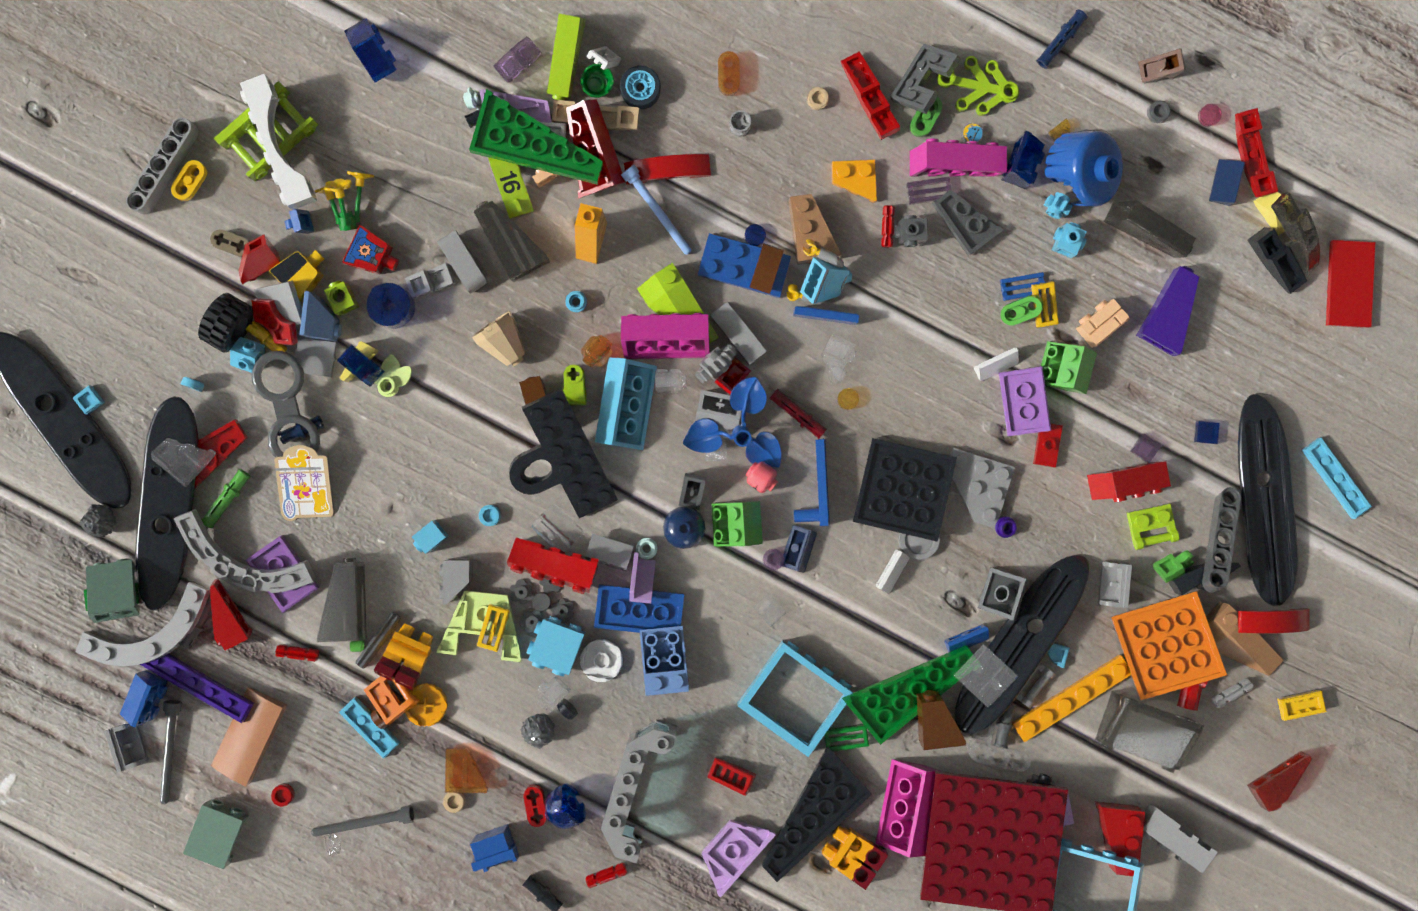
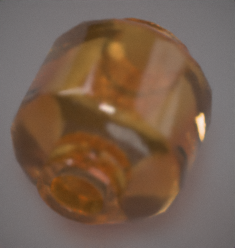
M602 335L591 336L581 348V354L584 357L582 359L583 362L589 367H602L613 353L612 343Z

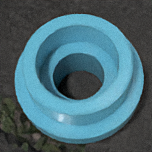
M573 291L567 295L565 303L570 311L578 313L586 308L587 299L582 292ZM575 298L580 299V304L578 306L573 305V300Z

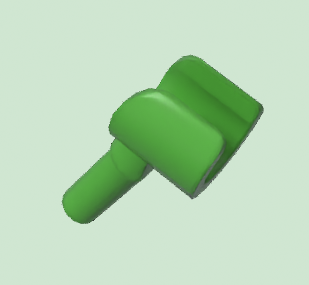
M361 623L358 640H351V652H361L364 650L365 643L363 639L367 623Z

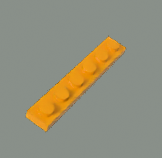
M1117 655L1013 721L1012 725H1014L1022 741L1025 743L1129 677L1131 673L1127 663L1121 655Z

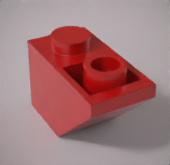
M265 234L245 244L239 267V276L242 284L256 280L259 275L280 263L279 253Z

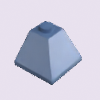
M305 291L300 335L311 339L337 342L342 332V325L339 324L340 320L322 297Z

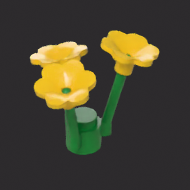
M347 171V174L356 178L355 186H357L354 215L352 211H346L343 199L345 197L344 190L351 187V180L335 179L334 181L326 182V186L314 190L315 193L325 194L327 201L331 204L336 224H339L340 231L357 229L356 223L360 222L362 187H364L365 179L374 178V175ZM335 195L339 199L341 212H338L335 204Z

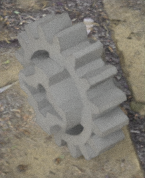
M730 344L726 347L724 346L721 350L719 347H716L699 363L701 367L695 376L701 383H704L710 377L715 380L729 369V366L732 364L730 360L736 355V350Z

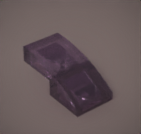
M526 36L512 47L493 67L507 83H511L542 52Z

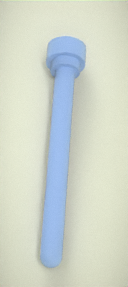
M635 165L631 166L621 174L623 179L635 186L683 253L686 255L690 254L691 248L639 179L641 177L638 174L640 171Z

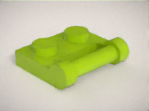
M1171 504L1126 512L1135 550L1162 542L1179 541ZM1166 527L1168 532L1145 538L1140 536V532Z

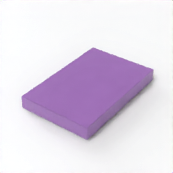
M1043 367L999 373L1007 436L1051 431Z
M281 535L246 559V562L250 567L274 570L300 563L301 560L285 537ZM314 581L285 592H267L281 612L284 613L320 587Z

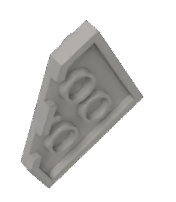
M952 448L950 456L957 457L952 480L968 508L972 520L976 523L995 528L1015 467Z

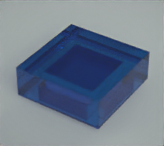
M1196 421L1194 442L1218 444L1220 423Z

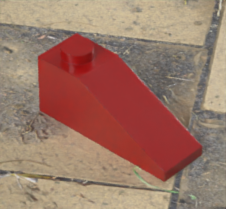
M219 578L215 579L210 585L213 633L216 643L226 651L248 640L252 630Z

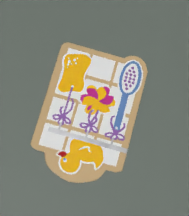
M303 445L290 447L285 450L283 457H276L274 462L283 518L287 521H294L296 518L333 516L327 457L324 455L318 456L314 449Z

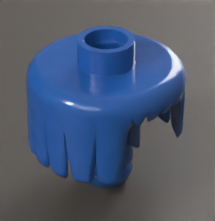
M1083 131L1065 133L1055 140L1054 145L1048 151L1055 154H1050L1046 158L1045 176L1053 182L1064 183V186L1073 187L1072 191L1079 200L1070 204L1072 206L1096 207L1112 199L1120 186L1123 173L1122 154L1115 139L1106 132Z

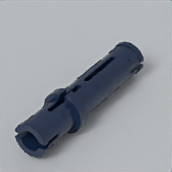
M1077 9L1070 20L1061 26V31L1036 60L1038 65L1044 69L1049 67L1050 63L1061 52L1067 42L1077 35L1076 31L1083 22L1087 20L1088 16L1085 12Z

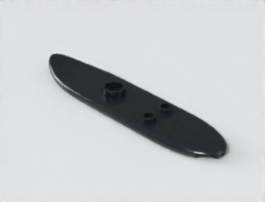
M0 332V377L17 405L83 491L102 505L106 504L110 508L116 509L125 507L131 497V480L124 462L112 443L91 415L84 414L73 399L75 396L73 391L52 364L37 349L17 336ZM44 395H48L52 399V406L48 410H43L40 406V400L44 399Z
M1252 394L1244 402L1238 430V469L1246 555L1249 572L1258 594L1269 605L1280 606L1288 599L1292 590H1294L1298 572V544L1290 458L1285 431L1276 410L1264 397ZM1266 471L1269 474V481L1265 486H1260L1257 483V475L1260 472Z
M176 396L166 399L155 412L148 430L144 452L136 532L135 563L140 596L144 605L150 610L160 609L173 596L183 575L188 553V545L174 518L193 509L198 461V429L190 406L181 397ZM158 518H163L168 522L169 530L166 533L156 529L155 522Z
M1068 556L1047 568L1023 595L1016 621L1010 619L1005 621L978 660L980 664L968 675L956 702L955 721L959 730L963 733L974 734L980 732L998 720L1016 699L1056 641L1078 606L1088 581L1089 563L1084 556ZM1039 619L1043 622V628L1039 633H1033L1028 630V623L1031 620Z

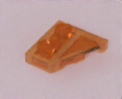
M446 748L445 793H487L488 786L470 749Z

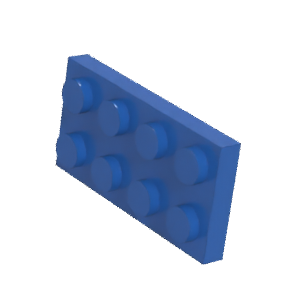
M709 233L698 276L780 298L791 256L782 255L771 293L768 294L749 288L762 248Z
M599 584L594 628L640 633V630L681 626L684 594L653 590L651 604L631 602L629 587Z

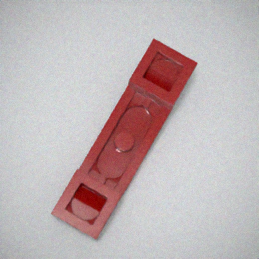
M1258 108L1235 114L1238 150L1241 161L1245 162L1243 169L1255 197L1278 192L1274 171H1269L1259 132L1263 128Z
M709 154L667 155L624 163L625 171L633 165L637 167L640 171L638 174L641 176L639 179L642 183L652 180L711 176Z
M1308 608L1275 611H1238V633H1294L1310 630V609Z

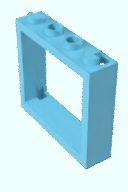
M781 641L737 704L743 711L809 757L845 707L846 703L842 698L853 692L850 690L851 685L841 678L838 681L832 677L834 673L825 666L821 669L815 664L817 660L807 653L803 656L798 652L799 647L790 641L788 643ZM785 652L843 694L809 743L750 702Z
M1062 838L1057 878L1062 851L1134 870L1128 911H1137L1144 864L1138 862L1139 859L1131 856H1125V858L1118 857L1115 852L1103 850V852L1096 851L1091 845L1081 844V846L1072 844L1073 841Z

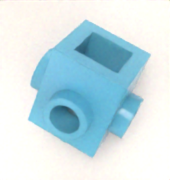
M1073 222L1066 223L1061 228L1058 227L1053 236L1055 243L1052 251L1073 258L1085 246L1087 239L1084 237L1087 231L1082 230L1079 224Z
M240 337L230 349V365L252 373L255 362L265 354V345Z

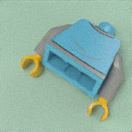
M807 239V244L812 247L810 249L802 247L807 256L816 254L817 257L812 259L801 291L799 292L797 285L790 284L788 285L789 292L786 293L790 301H796L798 298H801V301L820 305L829 299L838 297L845 283L851 282L852 273L844 266V261L835 253L822 247L819 249L812 239Z

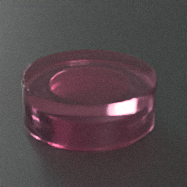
M1207 104L1198 112L1199 122L1206 127H1211L1218 123L1222 116L1221 109L1215 104Z

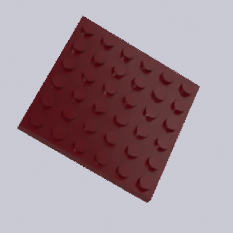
M935 771L920 900L1001 911H1052L1068 796L1067 787Z

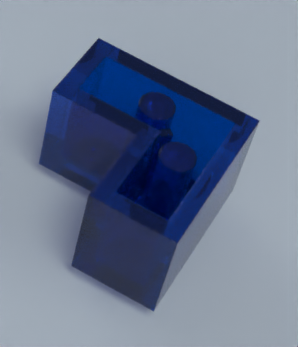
M367 18L344 30L352 49L374 83L397 70L394 62L397 60L390 49L387 51L384 49L383 44H385V41L375 23L370 25Z

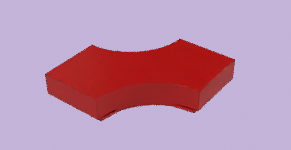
M258 298L251 300L254 321L264 325L270 331L275 344L295 345L298 343L295 322L287 320L280 314L274 300Z

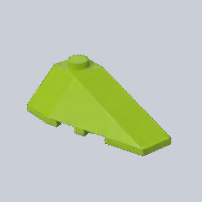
M673 263L655 273L637 288L647 306L659 315H671L674 313L681 315L704 314ZM709 322L710 344L719 337Z

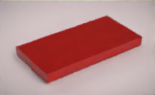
M1330 241L1326 326L1371 328L1376 242Z

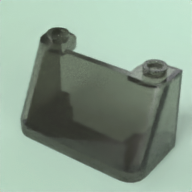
M1112 691L1095 740L1102 743L1101 747L1114 751V748L1161 764L1162 769L1174 773L1175 770L1182 768L1200 738L1204 725L1185 716L1161 710Z

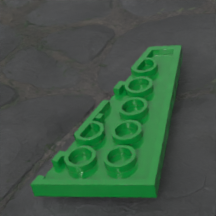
M486 89L469 148L470 153L598 185L603 161L581 147L578 148L565 137L554 133L549 127L525 112L514 108L509 102L498 98L493 92Z
M965 645L847 695L842 699L881 745L918 715V693L933 690L938 691L941 696L978 666L980 662Z

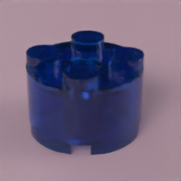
M383 283L372 288L367 298V311L370 318L376 323L390 329H398L413 318L415 302L410 293L399 285ZM391 302L395 304L394 307L388 309V304H391Z

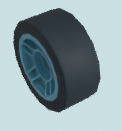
M637 65L629 68L623 74L620 80V91L623 100L628 106L644 110L652 107L658 101L661 93V83L653 69ZM639 84H642L644 90H637Z

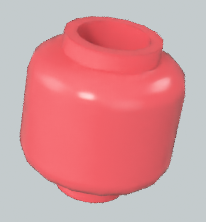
M764 461L755 462L746 473L748 477L747 483L760 493H764L767 490L771 492L778 483L776 480L777 471Z

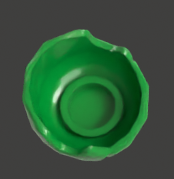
M592 64L582 73L580 84L584 93L589 97H604L612 89L614 83L612 71L609 68L602 69V64Z

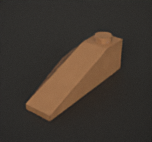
M1219 602L1206 616L1220 654L1268 676L1284 661L1259 633H1238V612L1229 604Z

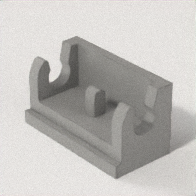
M592 534L585 558L587 560L596 558L599 559L600 564L627 572L634 546Z
M1102 561L1098 604L1128 608L1132 565Z
M125 723L104 731L117 773L149 761L138 727L135 728L129 723Z

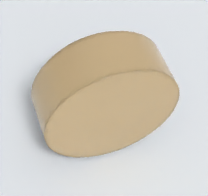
M821 87L813 88L807 97L808 105L814 110L824 109L829 101L828 92Z
M460 790L449 791L443 799L445 809L451 813L461 811L466 803V797Z

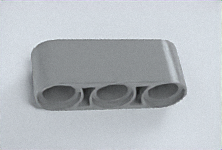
M456 230L437 241L470 294L488 283Z

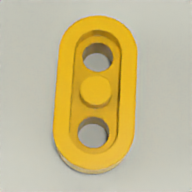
M196 160L188 161L171 185L172 195L181 201L191 200L207 177L205 165ZM199 169V174L194 176V171ZM187 187V193L183 194V188Z

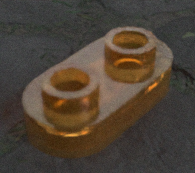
M726 51L718 59V88L723 95L733 96L738 92L740 86L739 58L734 52ZM730 61L733 65L726 67L725 63ZM731 83L733 87L728 89L725 87V84Z

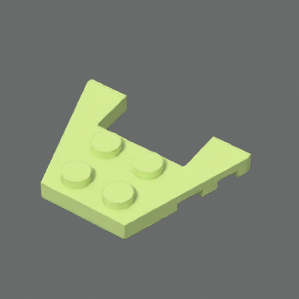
M465 590L445 631L437 653L457 655L460 633L480 635L488 606L493 604L494 606L511 610L503 634L501 660L521 662L522 656L509 595ZM492 610L485 636L490 634L496 614L494 610ZM504 613L500 614L494 634L495 637L498 636Z

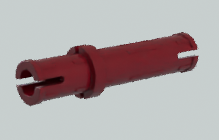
M778 388L769 398L800 423L802 429L805 427L818 440L827 430V428L823 427L813 418L811 413H806L795 402L779 391Z

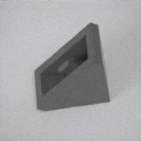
M685 473L678 506L700 509L706 477Z

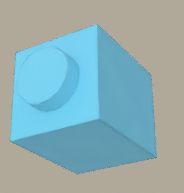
M432 520L412 536L414 539L413 545L419 552H424L425 554L430 553L449 537L436 520Z

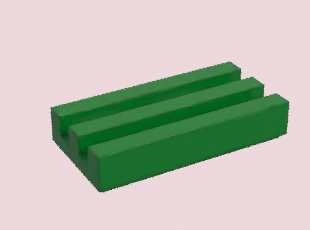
M863 724L831 728L824 735L825 745L832 751L869 747L867 728ZM863 731V733L829 737L832 734ZM864 738V741L830 746V742Z

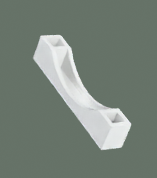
M262 74L241 82L240 85L243 90L240 91L241 97L250 108L248 112L249 118L253 124H256L258 132H256L257 139L265 147L264 157L273 168L274 172L271 175L275 184L279 185L281 189L279 196L282 203L294 210L318 201L310 180L299 174L289 165L278 147L274 120L279 98L272 80L266 74Z

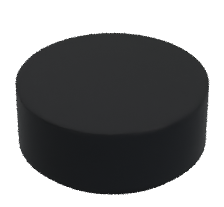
M562 699L557 704L559 712L569 720H572L578 714L576 708L566 699Z

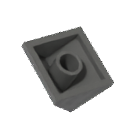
M990 567L978 609L1016 621L1028 579Z

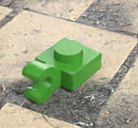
M1188 550L1182 552L1177 557L1169 554L1155 562L1153 568L1167 583L1185 573L1184 568L1194 564V561L1191 559L1193 555Z

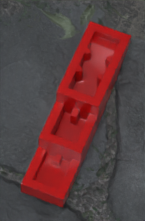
M860 51L841 60V65L880 139L883 140L900 131V125L890 111V104L880 90V83Z

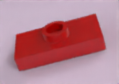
M1051 424V431L1038 432L1033 464L1056 468L1063 425Z

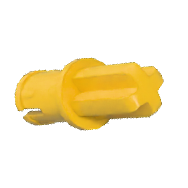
M253 321L251 322L253 325L250 324L246 330L256 337L260 344L265 345L271 351H287L285 345L275 344L271 333L259 323Z

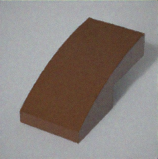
M763 243L749 288L768 294L771 293L784 249Z

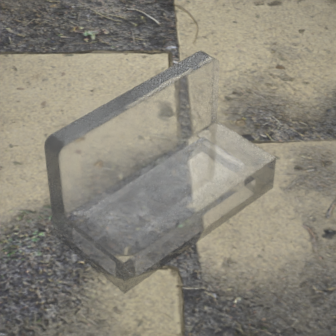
M554 503L531 526L550 546L561 549L565 553L584 533V530Z

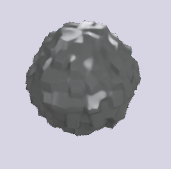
M92 504L79 522L85 532L94 537H105L111 534L113 527L117 523L113 510L106 504Z
M545 713L535 714L522 722L521 735L527 744L541 749L552 742L555 724Z

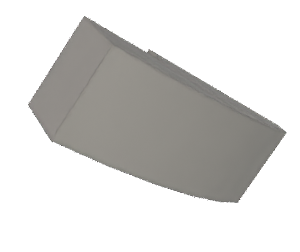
M725 303L710 315L748 365H751L767 352L728 303Z

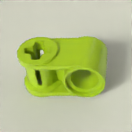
M569 365L565 368L563 374V391L571 406L586 405L587 393L584 370L578 365ZM575 368L576 372H579L580 375L573 381V377H569V373L573 372Z

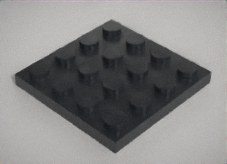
M872 438L853 522L938 542L957 457Z

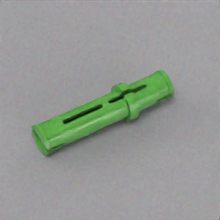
M238 469V472L229 484L226 483L224 485L223 492L203 519H201L206 527L213 528L233 499L241 494L240 490L251 477L246 471Z

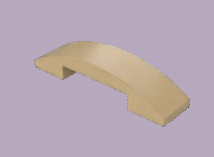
M554 100L552 122L569 125L567 107L576 104V102ZM599 106L607 130L629 131L638 129V107L618 106V108Z

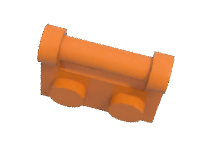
M380 676L367 686L364 691L385 724L390 725L407 710L417 705L419 699L416 695L413 696L408 688L395 683L406 700L401 704L387 683L389 680Z

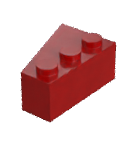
M1166 461L1146 463L1115 471L1110 470L1105 473L1087 475L1092 500L1113 499L1114 502H1121L1127 500L1126 496L1131 495L1132 498H1139L1145 496L1144 492L1149 491L1150 494L1163 492L1162 488L1171 486Z
M1095 801L1100 818V827L1103 832L1105 850L1115 852L1118 857L1125 858V856L1137 858L1139 859L1138 862H1140L1145 811L1135 805ZM1109 864V868L1117 875L1134 876V870Z

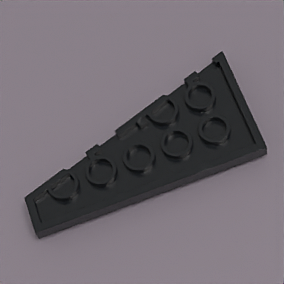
M828 746L762 863V867L776 882L785 876L872 795L866 786Z

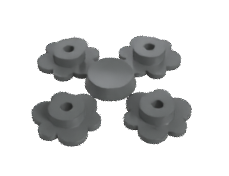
M544 578L542 581H539L540 585L543 586L544 592H539L535 595L531 591L532 585L530 583L526 584V581L523 579H519L516 585L510 587L512 592L510 599L513 602L518 601L520 604H525L526 600H532V604L536 609L532 612L526 611L524 617L519 622L520 626L525 628V632L528 634L534 633L538 621H543L544 618L541 617L540 611H546L550 608L551 612H553L552 616L562 619L561 623L563 624L567 623L568 618L570 619L574 616L572 612L574 605L572 602H565L564 599H559L558 603L551 604V597L547 593L552 591L558 592L560 587L553 585L548 579Z

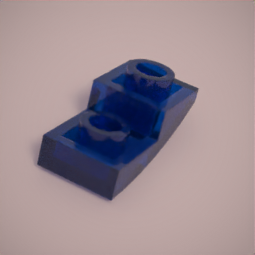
M352 344L337 359L342 366L369 387L385 372L378 364L369 359Z

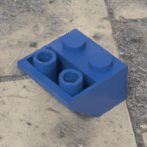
M147 671L136 673L120 715L135 728L155 719L160 710V707H158L160 699H163L168 689L166 687L167 680Z

